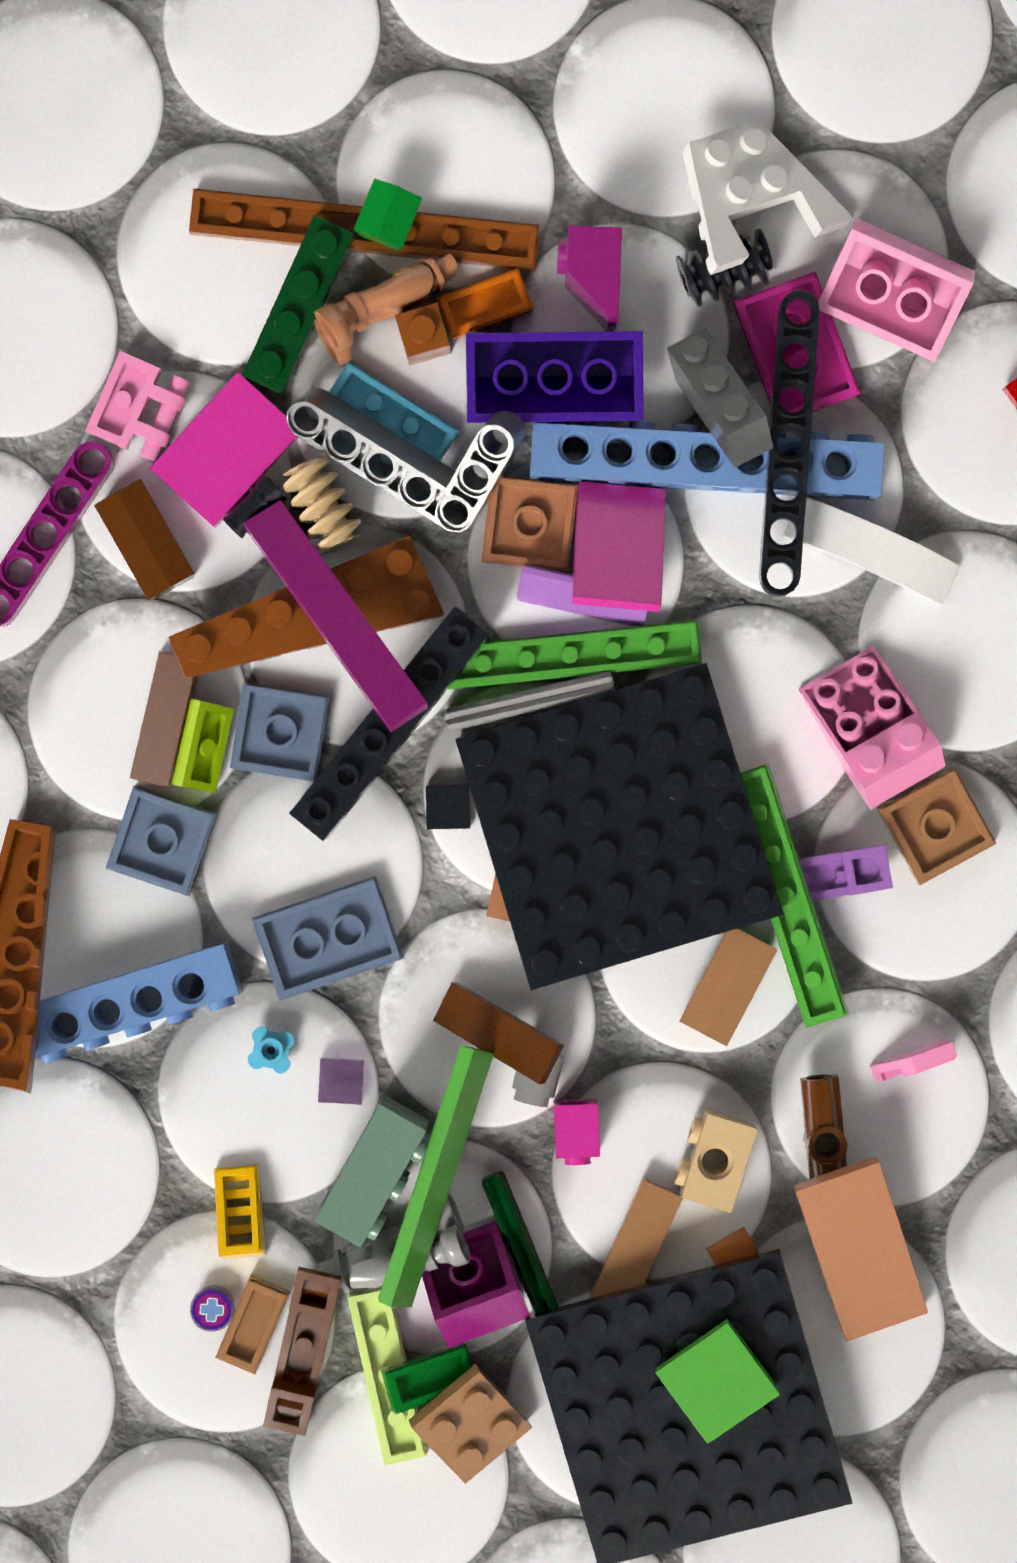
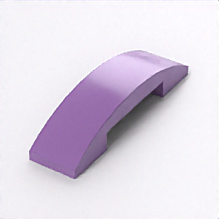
M885 844L799 859L813 901L893 888Z

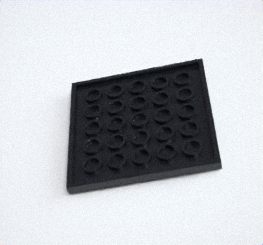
M707 663L455 739L531 991L784 915Z
M780 1248L530 1314V1318L525 1319L597 1563H620L853 1504ZM728 1319L780 1389V1395L707 1444L656 1375L655 1369Z

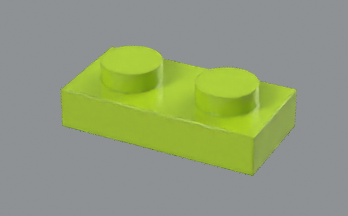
M190 699L172 779L173 785L216 794L234 708Z

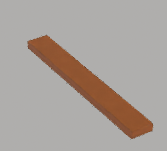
M193 188L189 224L190 235L300 246L313 216L316 215L356 235L349 249L350 252L416 259L432 258L435 261L450 253L456 263L535 271L540 225L417 212L402 249L394 251L377 242L361 237L354 230L363 206Z

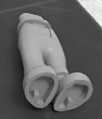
M450 1192L424 1271L429 1272L438 1269L440 1264L449 1263L455 1267L470 1263L469 1246L463 1236L466 1234L464 1225ZM402 1225L381 1229L374 1241L366 1237L361 1248L349 1243L343 1247L344 1254L340 1249L334 1250L333 1258L317 1263L318 1271L342 1276L339 1289H343L345 1293L356 1291L358 1288L373 1289L381 1287Z

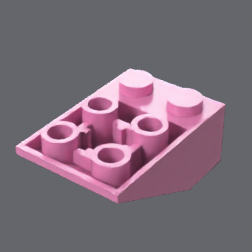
M874 646L799 688L800 694L846 774L870 810L946 767L940 742Z

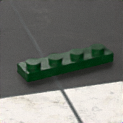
M316 215L313 216L242 376L284 395L315 326L314 320L316 317L314 311L324 306L356 236L354 233Z

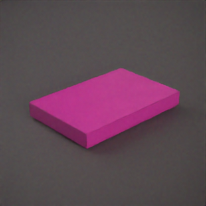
M816 271L733 302L770 407L779 305L786 295L799 290L809 292L818 302L823 289ZM792 301L786 308L787 317L793 323L803 324L810 319L811 311L808 304L804 301ZM822 311L819 313L812 413L861 394L834 319L831 315ZM792 344L783 351V359L788 366L800 368L807 363V352L801 345ZM788 388L781 393L780 404L786 411L798 412L803 408L805 403L804 396L798 389Z
M237 372L155 461L150 469L216 528L223 521L222 518L227 516L249 492L248 489L255 484L257 479L262 474H266L299 437L290 431L286 415Z
M579 481L571 604L653 612L660 611L662 601L666 489Z

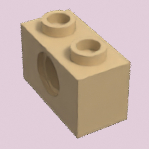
M705 1108L702 1118L694 1117L687 1138V1142L693 1143L689 1159L680 1160L674 1184L680 1185L679 1194L681 1198L732 1214L758 1132L757 1127L752 1123ZM716 1148L724 1151L726 1156L725 1162L719 1169L709 1170L702 1165V1158L708 1150Z

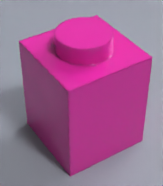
M597 1099L553 1101L556 1159L565 1158V1165L591 1164V1157H600Z

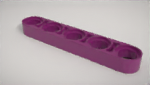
M87 441L75 449L0 563V595L4 596L9 603V611L4 618L0 619V627L10 625L17 618L111 475L114 468V459L111 452L104 445L95 441ZM90 450L100 451L105 458L103 469L96 474L86 473L81 466L83 455ZM67 486L76 487L81 494L80 504L73 510H63L57 502L59 492ZM42 523H51L57 530L55 542L48 547L38 546L34 540L35 528ZM18 559H27L33 567L32 577L25 583H15L10 576V567Z

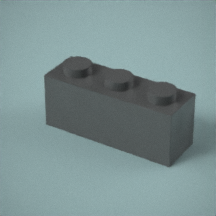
M706 328L667 347L677 384L734 468L773 449L766 414Z

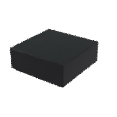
M469 785L426 786L427 830L470 829Z

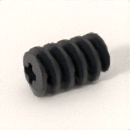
M760 228L754 232V242L745 233L739 235L749 256L743 264L710 275L706 265V259L709 256L707 246L704 250V259L696 250L689 251L688 265L680 256H676L677 268L688 297H691L698 307L702 306L703 292L706 291L715 302L719 301V287L724 286L731 296L736 295V281L739 280L748 291L752 290V276L757 275L764 285L769 284V270L773 268V261L768 242Z

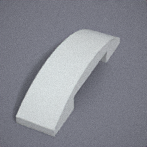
M806 497L804 546L820 553L826 552L896 583L910 593L943 606L960 567L958 564L888 529ZM789 522L783 536L793 540L795 529Z

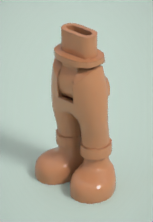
M449 253L436 261L432 258L420 260L410 266L398 269L393 273L394 276L381 284L357 293L352 292L343 296L342 301L327 304L314 311L316 317L314 324L319 337L337 366L342 367L349 363L352 358L351 346L353 345L352 334L354 331L360 333L367 329L369 325L413 310L428 302L433 291L437 293L442 292L445 289V281L457 275L458 266L454 257Z

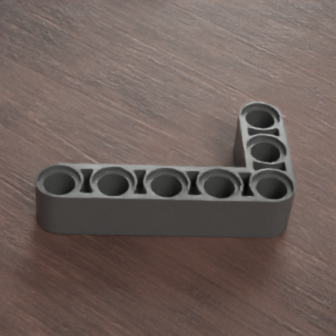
M313 388L307 391L292 404L286 415L287 425L290 431L297 437L451 532L466 530L482 512L525 437V425L519 416L510 411L497 412L476 434L457 470L454 471L324 389ZM306 406L312 408L317 413L319 420L312 419L308 415ZM343 430L349 431L354 436L356 443L349 442L344 437ZM493 430L503 432L508 439V444L499 442L493 435ZM379 453L387 455L391 459L393 467L382 462ZM473 465L482 467L486 471L488 478L479 477L475 473ZM416 477L424 478L429 483L431 490L421 487ZM453 500L462 502L466 506L468 513L459 511L455 507Z

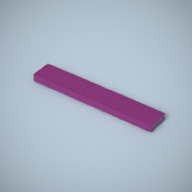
M281 500L244 522L245 530L389 731H394L428 709L426 700Z

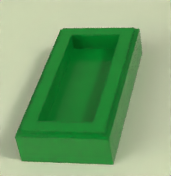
M461 1343L450 1348L446 1347L382 1369L381 1373L392 1412L399 1414L429 1403L470 1369L472 1364L466 1344Z

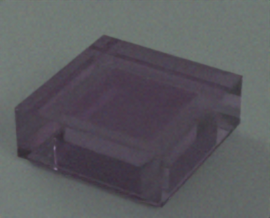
M321 1057L318 1102L362 1105L365 1060Z

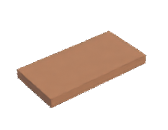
M876 1156L793 1185L846 1342L928 1313L880 1162Z

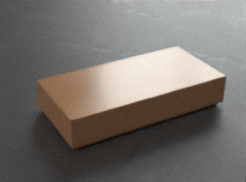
M250 1275L215 1358L255 1375L290 1291Z

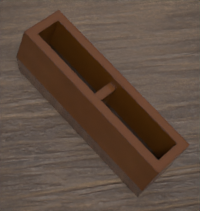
M141 479L116 491L94 505L147 600H156L194 578L195 573Z

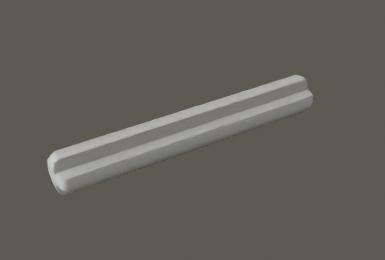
M603 672L445 709L444 715L449 731H457L558 708L614 691L615 686L611 673Z

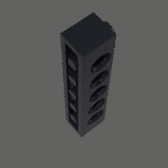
M454 607L404 669L407 676L426 700L428 709L390 732L373 708L289 814L322 841L329 838L492 634L460 608Z

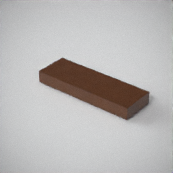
M451 982L433 1019L437 1024L477 1048L493 1053L494 1058L538 1084L546 1083L564 1047V1044L458 982Z

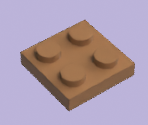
M476 1364L408 1420L414 1432L465 1484L532 1428L524 1414Z

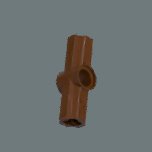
M817 1074L800 1078L805 1128L803 1141L807 1149L809 1179L847 1166L846 1153L848 1144L844 1136L839 1076L837 1074ZM823 1133L834 1134L836 1136V1143L832 1149L826 1152H819L815 1149V1141L819 1135Z

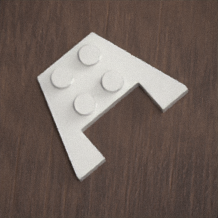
M760 120L691 141L682 151L692 199L698 203L701 222L698 227L701 240H706L709 254L706 259V265L710 275L741 265L749 256L731 223L732 220L790 200L795 202L814 238L845 228L853 219L850 213Z

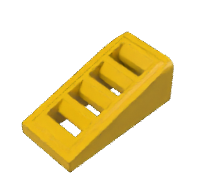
M258 1165L215 1168L214 1181L219 1257L231 1259L266 1255ZM249 1180V1188L226 1190V1182ZM250 1198V1206L228 1208L227 1200ZM251 1216V1224L230 1226L229 1218ZM252 1234V1242L231 1244V1236Z

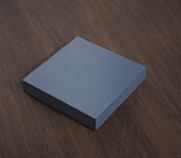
M244 682L230 768L314 782L318 778L331 696Z
M133 786L106 869L190 896L218 813Z

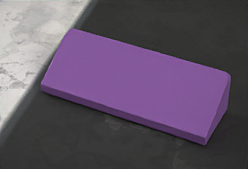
M526 564L522 568L517 592V600L520 602L631 626H643L648 611L571 604L572 574Z

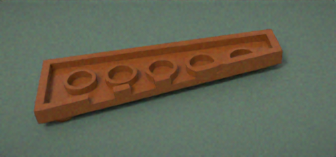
M410 535L330 568L376 632L433 620L444 615ZM287 587L168 637L185 679L327 644Z
M9 819L0 853V1088L31 1094L55 830L50 826Z

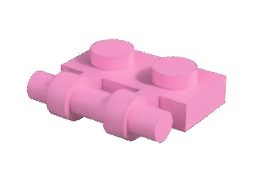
M120 351L85 431L125 450L129 449L134 435L144 438L145 443L139 455L155 462L161 447H167L171 437L167 433L177 411L182 412L187 400L183 397L190 382L174 375L168 390L156 386L162 373L161 368ZM150 399L161 403L152 426L140 422Z

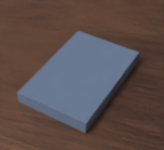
M376 876L251 918L279 1001L404 959Z

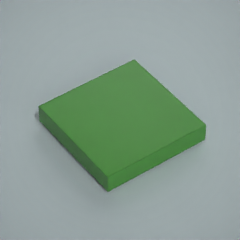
M728 1319L655 1369L656 1375L707 1444L780 1395V1389Z

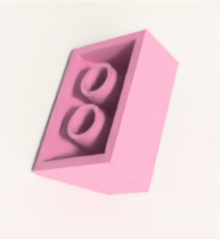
M855 218L818 300L819 310L935 362L974 284L975 271Z

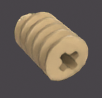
M329 456L308 460L282 475V477H290L283 485L286 493L299 492L291 501L293 508H306L299 516L301 524L315 523L306 534L309 540L322 539L315 547L320 555L339 549L361 536L353 534V531L361 524L360 518L349 520L345 518V515L354 507L353 504H339L337 501L346 492L345 488L330 487V484L338 476L337 472L323 473L322 468L331 460Z

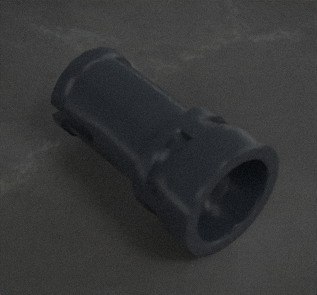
M262 474L255 484L248 489L250 493L227 516L222 518L242 539L247 533L244 522L281 500L283 503L287 499L286 495L265 474Z

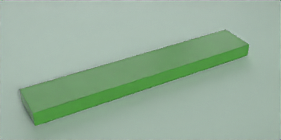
M698 620L487 641L448 690L588 676L603 672L617 673L702 664Z
M769 764L741 772L784 915L771 918V922L805 1028L847 1016L849 1012Z
M463 1045L459 1048L378 1296V1302L390 1307H412L494 1056L493 1053Z

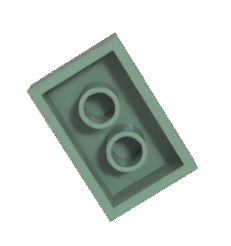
M383 1095L323 1201L314 1222L359 1248L363 1245L366 1237L374 1241L387 1219L386 1216L389 1211L383 1207L388 1198L396 1202L409 1180L410 1172L405 1170L409 1161L412 1160L418 1164L427 1149L431 1134L426 1132L429 1120Z

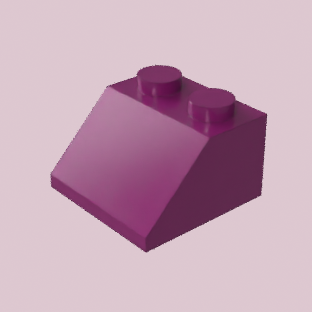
M568 226L567 239H559L557 274H565V288L605 331H615L619 318L622 228Z
M497 1221L466 1231V1234L463 1235L469 1246L470 1263L456 1267L449 1263L440 1264V1268L429 1272L424 1271L422 1274L434 1320L448 1348L531 1317Z

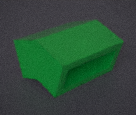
M374 178L354 230L361 237L377 242L394 251L402 249L422 197L399 186Z

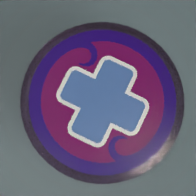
M216 1285L206 1286L199 1290L190 1305V1315L197 1327L208 1332H215L225 1328L230 1323L235 1312V1302L232 1295L225 1288Z

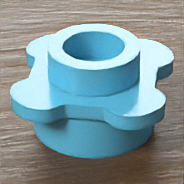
M264 1026L256 1028L252 1033L254 1047L253 1052L248 1056L249 1065L253 1069L267 1067L273 1068L276 1073H285L291 1065L288 1055L290 1047L295 1043L293 1034L289 1031H282L281 1033L269 1031ZM269 1046H273L275 1048L274 1054H269L267 1052V1048Z

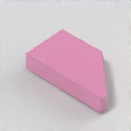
M944 1038L871 1065L870 1068L875 1080L881 1082L900 1074L908 1076L955 1060V1057L958 1056L953 1043Z

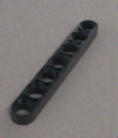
M802 290L793 291L786 295L779 305L777 313L769 425L773 449L767 453L759 564L760 585L766 593L775 597L786 596L794 591L801 577L820 313L816 298L809 292ZM800 300L808 304L811 311L810 319L803 324H796L790 321L786 314V308L790 302ZM797 344L805 348L808 356L807 363L800 368L788 366L783 359V351L787 346ZM794 388L803 394L805 403L801 410L789 412L781 406L780 395L784 390ZM782 433H795L801 440V450L795 456H785L779 452L776 442ZM789 476L796 481L798 493L794 499L785 501L776 496L773 486L777 478ZM786 520L793 525L795 537L791 543L781 545L772 539L770 529L774 522ZM783 564L790 569L792 580L788 587L777 589L770 585L767 573L771 566Z

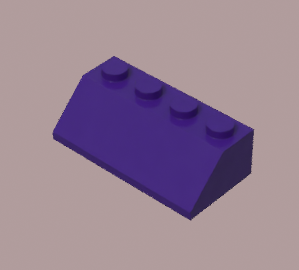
M643 331L466 333L467 423H487L495 413L500 411L515 413L523 422L644 420Z

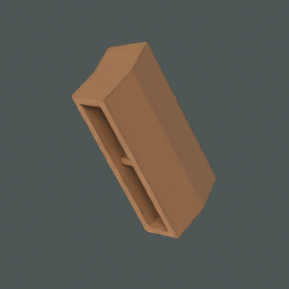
M740 929L726 932L679 1022L727 1046L778 949Z

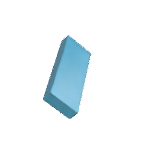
M351 362L347 363L329 391L440 462L459 434V430Z

